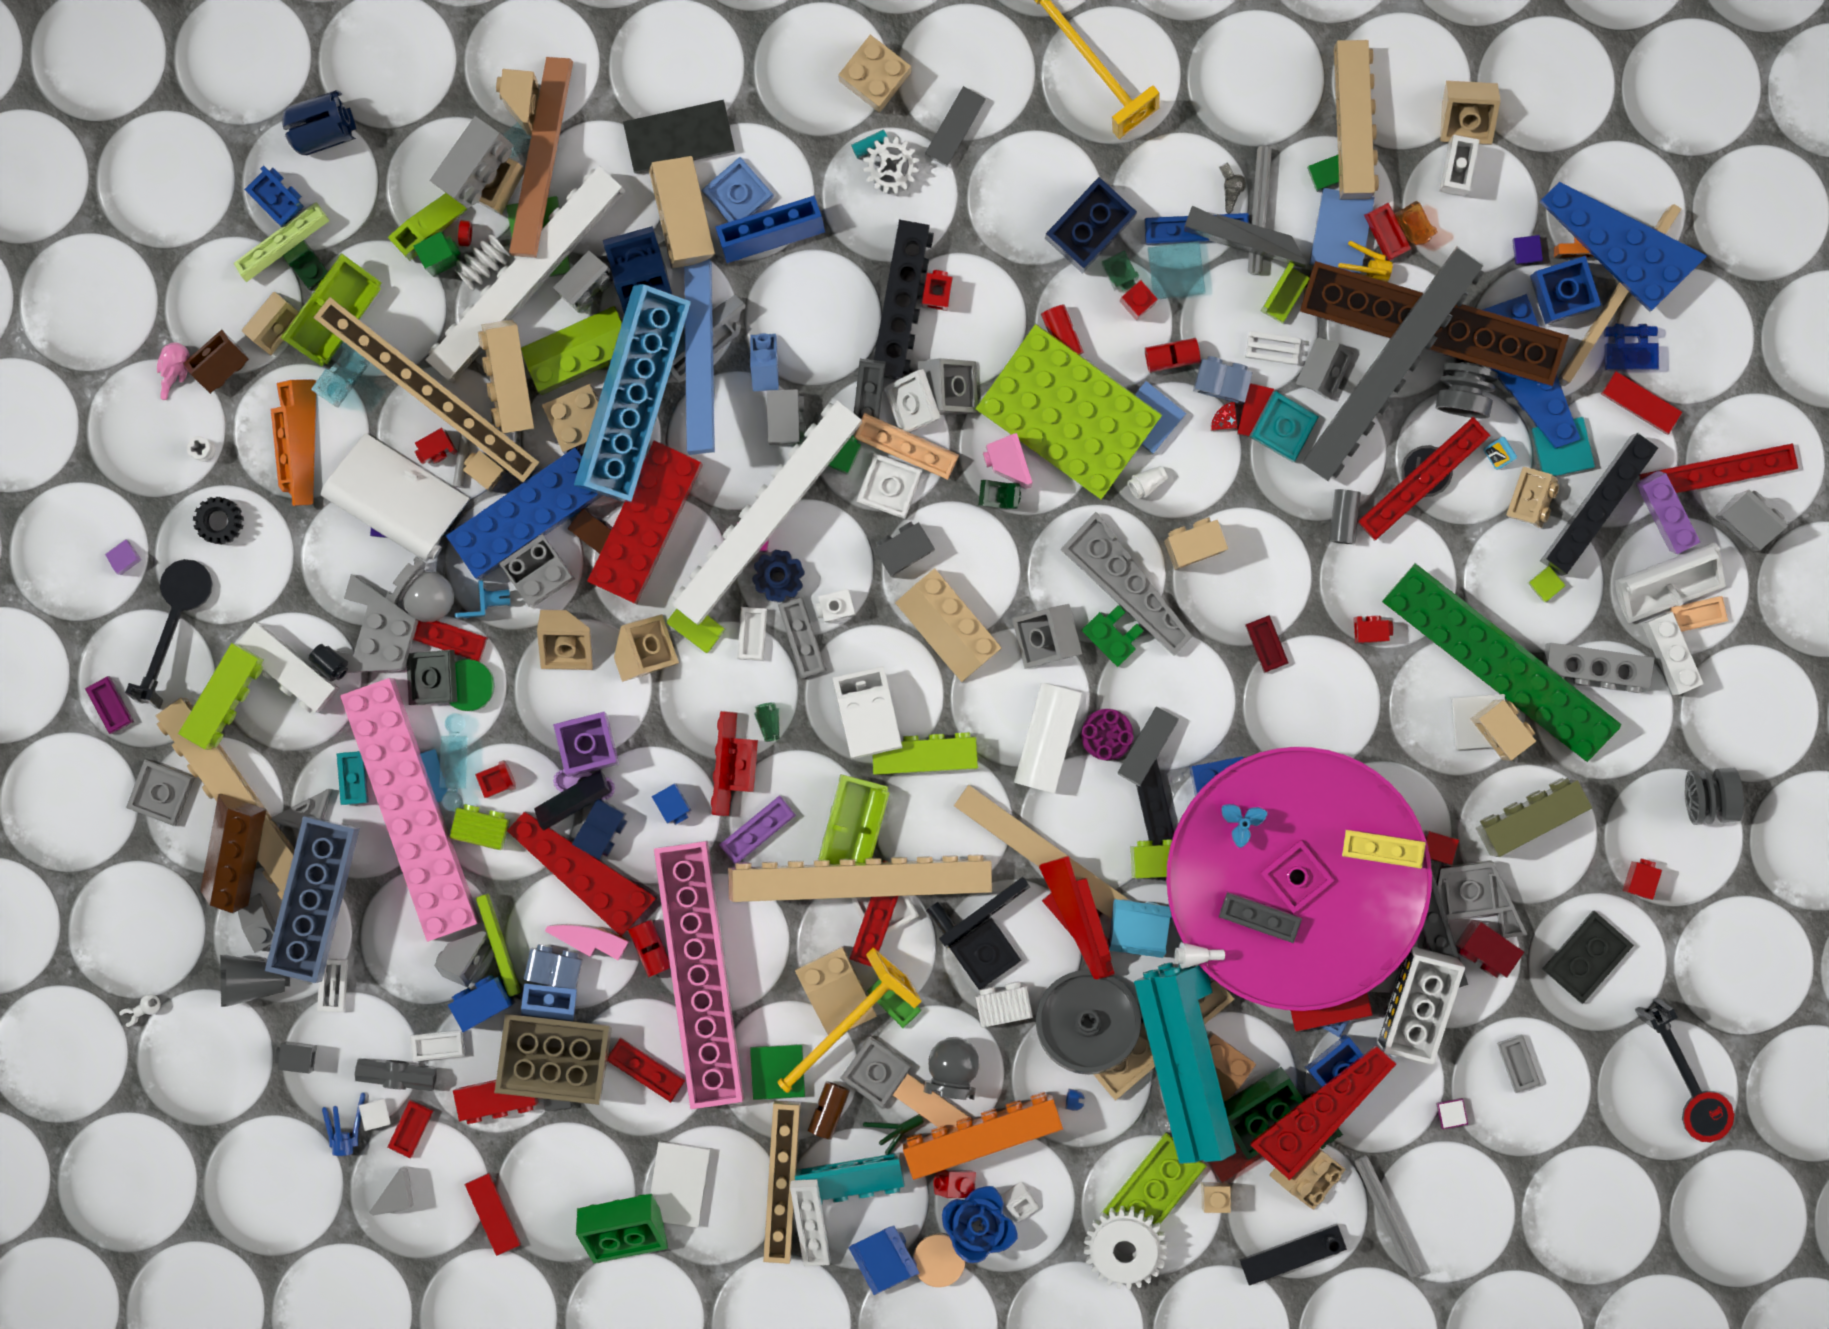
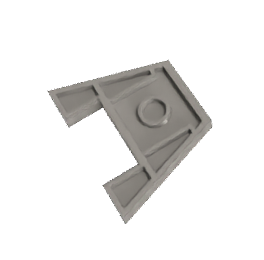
M351 574L344 599L367 605V610L354 654L350 655L336 651L348 661L347 673L405 670L419 620L411 617L407 611L397 604H393L384 595L357 576Z
M1491 860L1439 867L1436 885L1448 920L1497 913L1499 934L1502 937L1509 938L1527 935L1498 871ZM1424 937V942H1423V946H1422V947H1423L1424 949H1427V948H1428V945H1427L1426 939H1425V937Z

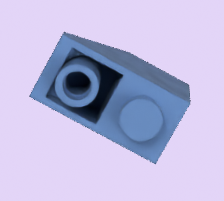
M761 333L750 335V368L753 391L779 390L776 334Z

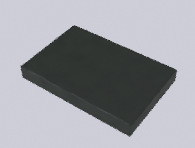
M1592 911L1542 970L1577 1001L1583 1004L1634 945L1597 912Z

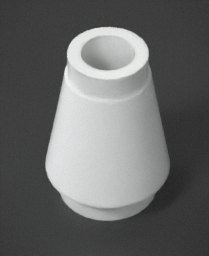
M1159 466L1132 475V479L1128 481V486L1135 498H1146L1166 481L1168 476L1164 468Z

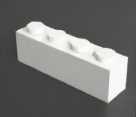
M254 622L237 643L264 659L261 664L263 666L261 674L269 680L274 678L280 683L278 688L290 697L294 694L300 699L298 704L309 713L312 711L321 712L340 689L260 623Z

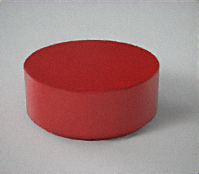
M460 221L458 230L459 246L469 247L471 245L473 233L471 221Z

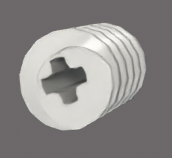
M491 234L488 236L491 244L481 241L482 251L474 247L472 248L474 257L468 254L464 255L466 264L459 260L456 261L458 270L455 271L472 291L475 290L473 281L482 284L481 274L490 278L489 268L498 271L497 262L499 261L506 265L505 255L510 256L496 237Z

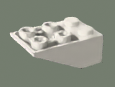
M884 667L833 677L835 695L851 759L902 748Z

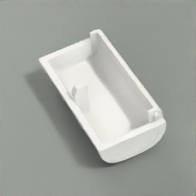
M1713 542L1631 575L1616 579L1615 586L1618 601L1627 622L1632 623L1673 606L1684 605L1683 603L1726 587L1719 546Z

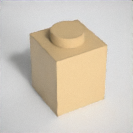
M480 450L477 453H471L464 462L466 467L463 471L490 492L507 473Z
M1201 1182L1203 1212L1231 1213V1186L1228 1182Z

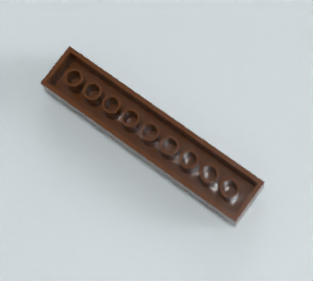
M1315 261L1300 312L1391 338L1423 292ZM1464 304L1460 307L1455 305L1450 312L1453 315L1450 322L1444 329L1439 327L1434 334L1437 339L1429 350L1551 386L1554 384L1569 337L1566 334Z

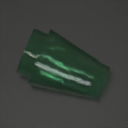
M769 702L755 706L756 712L754 715L764 741L770 742L780 739L779 708H776V703Z

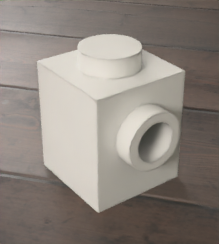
M849 589L818 596L820 602L815 603L818 618L824 617L825 623L855 616Z

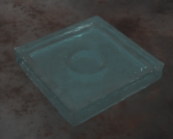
M1199 241L1147 248L1152 292L1157 299L1206 293Z

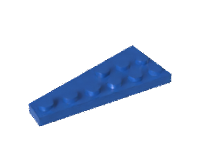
M1561 182L1556 184L1539 201L1649 312L1707 257V255Z
M1527 294L1482 309L1538 326ZM1490 368V370L1498 373V380L1513 395L1518 405L1529 415L1535 426L1540 429L1555 449L1580 440L1557 374L1554 384L1551 386Z

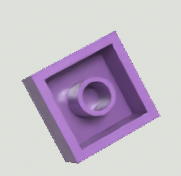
M605 712L553 724L566 776L571 777L619 765L608 715Z

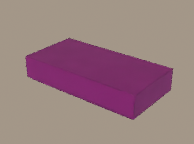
M110 676L85 688L109 734H113L134 722Z

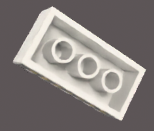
M1417 947L1411 949L1403 960L1377 1043L1383 1052L1434 1065L1465 970V966L1458 958Z

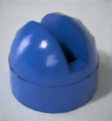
M1068 1089L1065 1109L1072 1111L1082 1109L1084 1104L1078 1102L1079 1099H1085L1084 1094L1078 1090Z

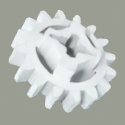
M884 137V144H880L876 140L874 141L876 147L874 150L867 148L868 153L871 155L870 158H863V161L868 163V167L863 168V171L870 172V176L866 179L868 182L876 181L873 188L877 189L882 185L884 193H887L889 187H892L894 193H898V186L907 189L905 182L907 180L915 181L911 173L919 171V169L913 167V163L918 162L919 159L911 157L915 149L907 150V141L900 145L898 144V137H894L892 143L889 142L888 137ZM894 147L901 150L902 152L897 155H892L888 152L886 148ZM878 154V156L880 157L879 167H877L874 170V159ZM887 158L892 161L901 158L894 165L896 169L894 172L890 169L881 172L887 165ZM907 160L908 168L903 176L901 172L902 163ZM884 175H890L896 182L888 183L880 178Z

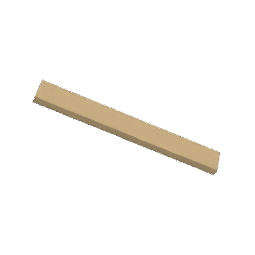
M1675 204L1669 206L1654 229L1666 234L1681 208ZM1620 282L1559 375L1558 380L1560 384L1566 386L1572 381L1629 292Z
M970 785L966 787L954 804V807L1038 867L1040 864L1067 856ZM1070 858L1076 880L1087 878L1095 907L1109 918H1112L1114 900L1129 899Z

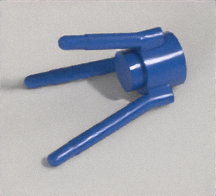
M364 1092L360 1094L358 1105L364 1104L366 1096ZM323 1107L322 1112L329 1137V1147H332V1155L346 1156L353 1154V1146H358V1133L361 1123L359 1107H357L352 1137H350V1132H341L338 1107H333L335 1133L333 1132L328 1110L326 1107Z

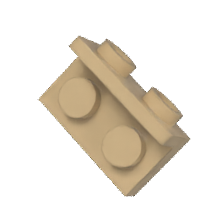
M1523 466L1506 516L1542 528L1543 523H1546L1550 517L1551 509L1549 506L1551 500L1558 494V479L1552 474Z

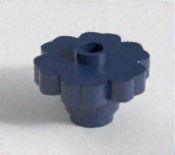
M776 549L771 553V556L761 555L759 561L754 564V569L757 572L752 578L755 589L758 593H765L768 601L782 603L786 596L794 598L803 588V583L800 579L805 575V571L802 568L801 561L799 559H792L788 551ZM776 572L783 573L784 578L781 581L774 579Z

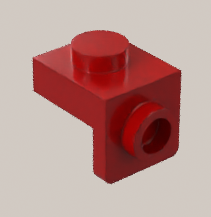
M945 1169L936 1172L933 1180L934 1194L945 1198H967L975 1190L976 1172L971 1170Z

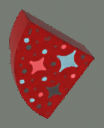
M1235 402L1222 406L1215 413L1211 422V431L1237 428Z

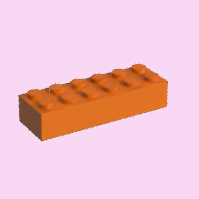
M1045 1091L1030 1096V1101L1021 1103V1100L1006 1104V1109L997 1112L996 1108L982 1112L980 1118L972 1120L970 1116L956 1121V1127L947 1129V1126L943 1125L932 1129L930 1135L922 1137V1134L919 1133L908 1137L906 1143H903V1152L912 1179L915 1180L1063 1130L1052 1094L1046 1095Z

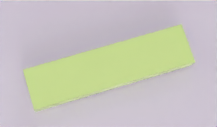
M316 202L233 264L241 277L248 282L330 220Z

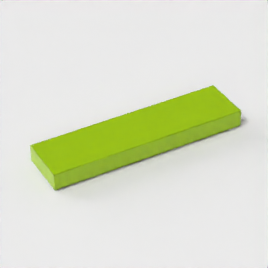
M488 893L479 896L476 901L508 996L519 994L522 991L490 895Z

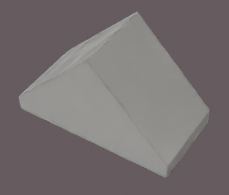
M403 1166L398 1170L369 1213L371 1215L408 1210L414 1206L407 1168Z

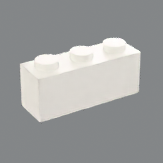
M1673 612L1665 613L1642 623L1672 695H1680L1703 685V681Z

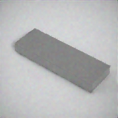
M803 597L778 604L801 679L825 672L826 668Z

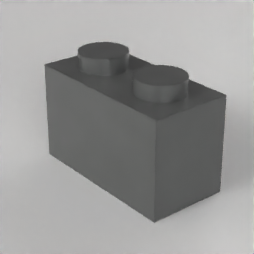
M911 521L898 529L900 534L893 538L887 535L876 542L878 547L874 550L890 577L935 551L934 546L919 522L914 525Z

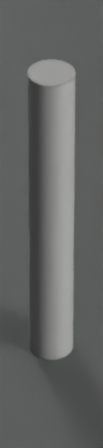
M461 433L453 487L463 488L465 477L463 469L466 467L464 462L468 456L470 440Z

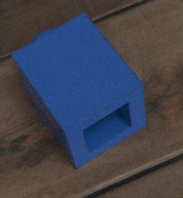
M676 783L651 796L667 824L673 821L677 825L689 818L686 813L691 811V808Z

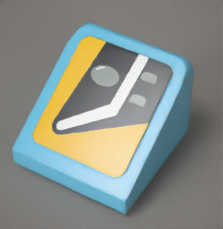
M1505 437L1497 439L1483 449L1496 470L1517 459V455Z

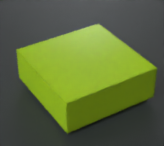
M1547 566L1528 582L1544 603L1566 586L1550 566Z

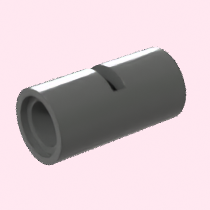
M1335 489L1329 542L1355 544L1361 492Z

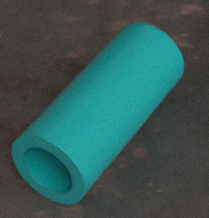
M884 129L851 144L857 159L869 154L867 148L873 150L876 148L874 141L877 140L880 144H884V137H887Z

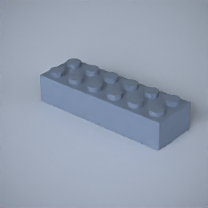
M303 816L265 971L312 983H319L323 980L360 828L312 816Z

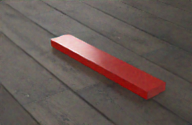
M1472 417L1357 523L1376 541L1491 435Z
M1791 443L1658 471L1667 474L1677 494L1798 469L1794 445ZM1656 471L1640 474L1639 479L1641 480Z

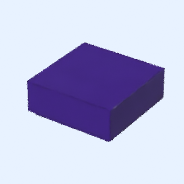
M1540 235L1512 239L1515 265L1543 261Z

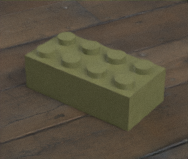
M1560 778L1549 784L1551 789L1547 791L1537 790L1526 796L1528 801L1524 803L1514 802L1503 808V814H1492L1480 820L1481 825L1476 827V830L1489 855L1501 857L1592 809L1579 781Z

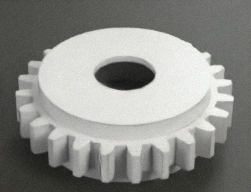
M1120 1206V1211L1117 1213L1112 1207L1110 1208L1109 1216L1102 1212L1100 1214L1101 1221L1093 1220L1092 1225L1094 1228H1088L1087 1234L1089 1236H1086L1084 1241L1086 1245H1089L1084 1248V1254L1089 1255L1086 1263H1093L1091 1272L1099 1271L1098 1279L1102 1280L1106 1277L1108 1279V1286L1113 1281L1117 1282V1289H1120L1122 1284H1126L1128 1290H1130L1132 1283H1136L1138 1288H1140L1142 1280L1149 1284L1151 1282V1274L1155 1277L1158 1276L1159 1270L1157 1267L1163 1269L1164 1261L1162 1259L1167 1257V1252L1164 1251V1249H1167V1242L1161 1241L1165 1238V1232H1158L1161 1224H1152L1153 1216L1150 1215L1145 1218L1144 1210H1141L1138 1214L1134 1213L1133 1206H1131L1129 1212H1125L1124 1206ZM1121 1241H1129L1135 1246L1136 1251L1128 1255L1122 1254L1116 1249L1115 1245Z

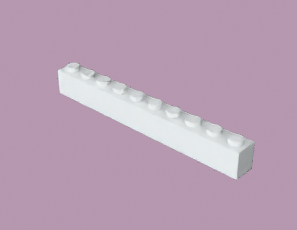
M600 166L596 170L591 169L583 180L585 182L579 189H573L568 194L566 204L561 209L558 207L549 216L550 221L544 228L542 227L537 257L514 256V262L509 267L506 265L499 271L497 281L492 286L488 285L482 290L479 295L481 297L475 305L471 304L465 309L462 314L463 319L458 324L454 323L445 332L446 338L440 344L436 343L428 351L429 357L426 361L448 381L454 384L483 351L478 339V332L482 331L481 324L511 320L549 278L550 274L626 192Z
M838 400L834 405L829 403L821 413L823 419L818 425L813 423L804 434L807 438L800 446L797 443L788 454L790 457L789 461L785 466L780 464L771 476L774 478L768 486L764 484L755 495L758 498L752 506L748 504L738 516L741 518L739 523L735 527L730 525L724 532L722 537L725 540L719 547L716 545L712 547L706 555L708 561L703 567L698 565L689 576L692 581L686 588L681 586L674 594L673 599L676 601L672 605L697 625H700L862 424V420Z

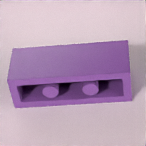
M1656 471L1635 483L1669 551L1678 555L1700 543L1666 473Z

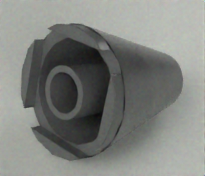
M220 955L221 1007H228L285 992V986H290V977L265 971L267 962L231 955Z

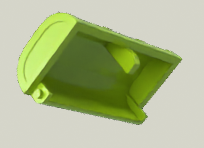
M341 253L280 338L321 367L324 363L328 364L344 341L313 317L331 297L359 320L381 290L382 282Z
M840 774L818 860H830V864H840V859H855V863H866V858L873 857L890 792H887L888 786Z

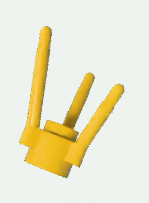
M1353 241L1348 242L1349 246L1375 260H1370L1368 267L1339 263V268L1367 273L1365 276L1385 282L1389 281L1393 263L1385 260L1386 255L1375 253Z

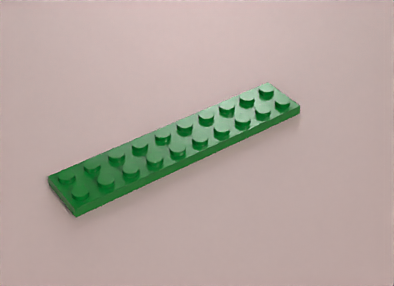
M1416 563L1411 566L1384 597L1382 602L1496 692L1505 694V699L1511 701L1514 706L1586 762L1620 729V722Z

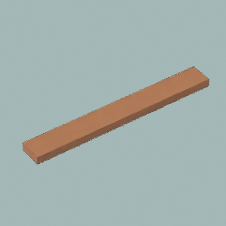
M546 57L509 250L512 256L537 257L573 61L570 58Z

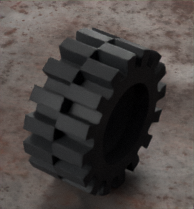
M222 497L207 498V501H202L199 508L196 507L194 512L197 513L196 516H193V521H195L196 525L193 526L198 531L197 534L204 538L205 541L222 545L226 544V542L234 541L233 538L240 535L238 532L240 529H243L244 525H241V523L244 521V516H241V509L233 501ZM215 511H223L228 517L227 526L219 531L212 529L209 524V518Z

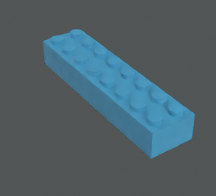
M644 284L633 286L574 486L619 501H632L691 301Z

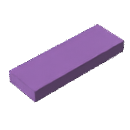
M779 795L724 840L720 847L736 865V863H739L794 818L796 814Z

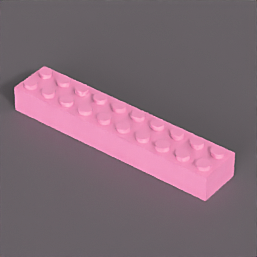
M387 678L340 695L427 942L481 923L452 839L449 838L450 834L434 795L395 679Z
M708 841L655 848L654 855L690 1109L743 1102L744 1093Z

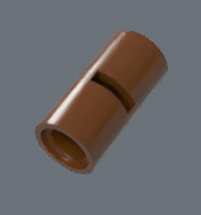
M826 1081L817 1103L819 1104L818 1108H815L807 1131L816 1136L832 1140L850 1090L841 1085Z

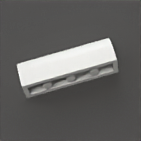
M1046 683L1040 684L1014 783L1055 794L1082 693Z

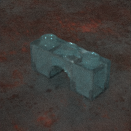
M345 342L342 345L343 352L340 358L330 369L326 368L311 389L337 408L370 364L367 359Z

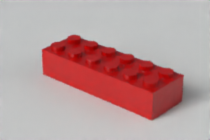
M653 441L643 462L632 501L624 502L587 582L629 602L638 604L702 469L703 464L700 461L660 442Z

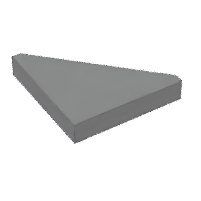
M326 789L273 816L271 820L275 823L300 830L303 816L323 819L332 790Z

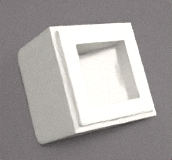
M1022 1182L1001 1195L1003 1203L1018 1223L1039 1209V1206Z

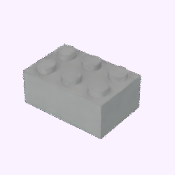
M474 116L429 181L469 209L480 200L482 196L481 191L486 184H490L497 174L496 170L500 164L509 159L514 145L498 131Z

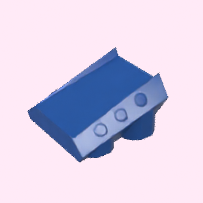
M894 1225L848 1247L873 1295H877L920 1274L914 1257L910 1256L905 1247L906 1239L903 1233L897 1231Z

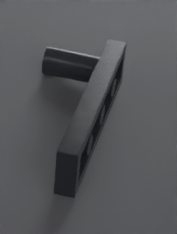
M1021 877L957 925L953 923L939 902L930 906L926 912L943 934L939 940L946 948H949L1028 890L1030 885L1024 877Z
M1336 1223L1239 1259L1247 1283L1250 1286L1328 1256L1338 1254L1347 1250L1339 1226Z

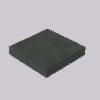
M455 650L409 653L406 663L409 705L457 702Z

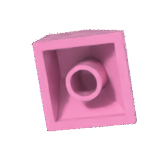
M1017 433L986 445L987 452H983L987 468L992 466L994 473L1013 483H1020V486L1025 489L1031 488L1033 482Z

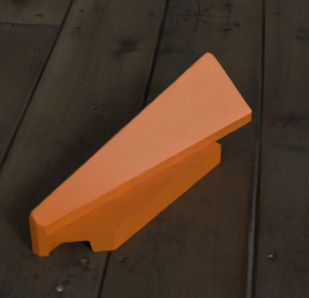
M314 379L288 380L277 383L281 407L271 409L278 486L283 492L290 493L293 506L313 504L317 385Z

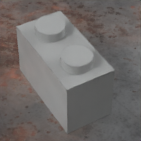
M798 390L767 391L769 445L800 444V438L805 437V422H800L799 413L804 412V396H799Z

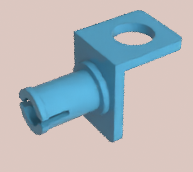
M479 580L480 612L455 613L454 618L485 617V609L489 606H510V598H499L509 597V589L486 591V589H483V580Z

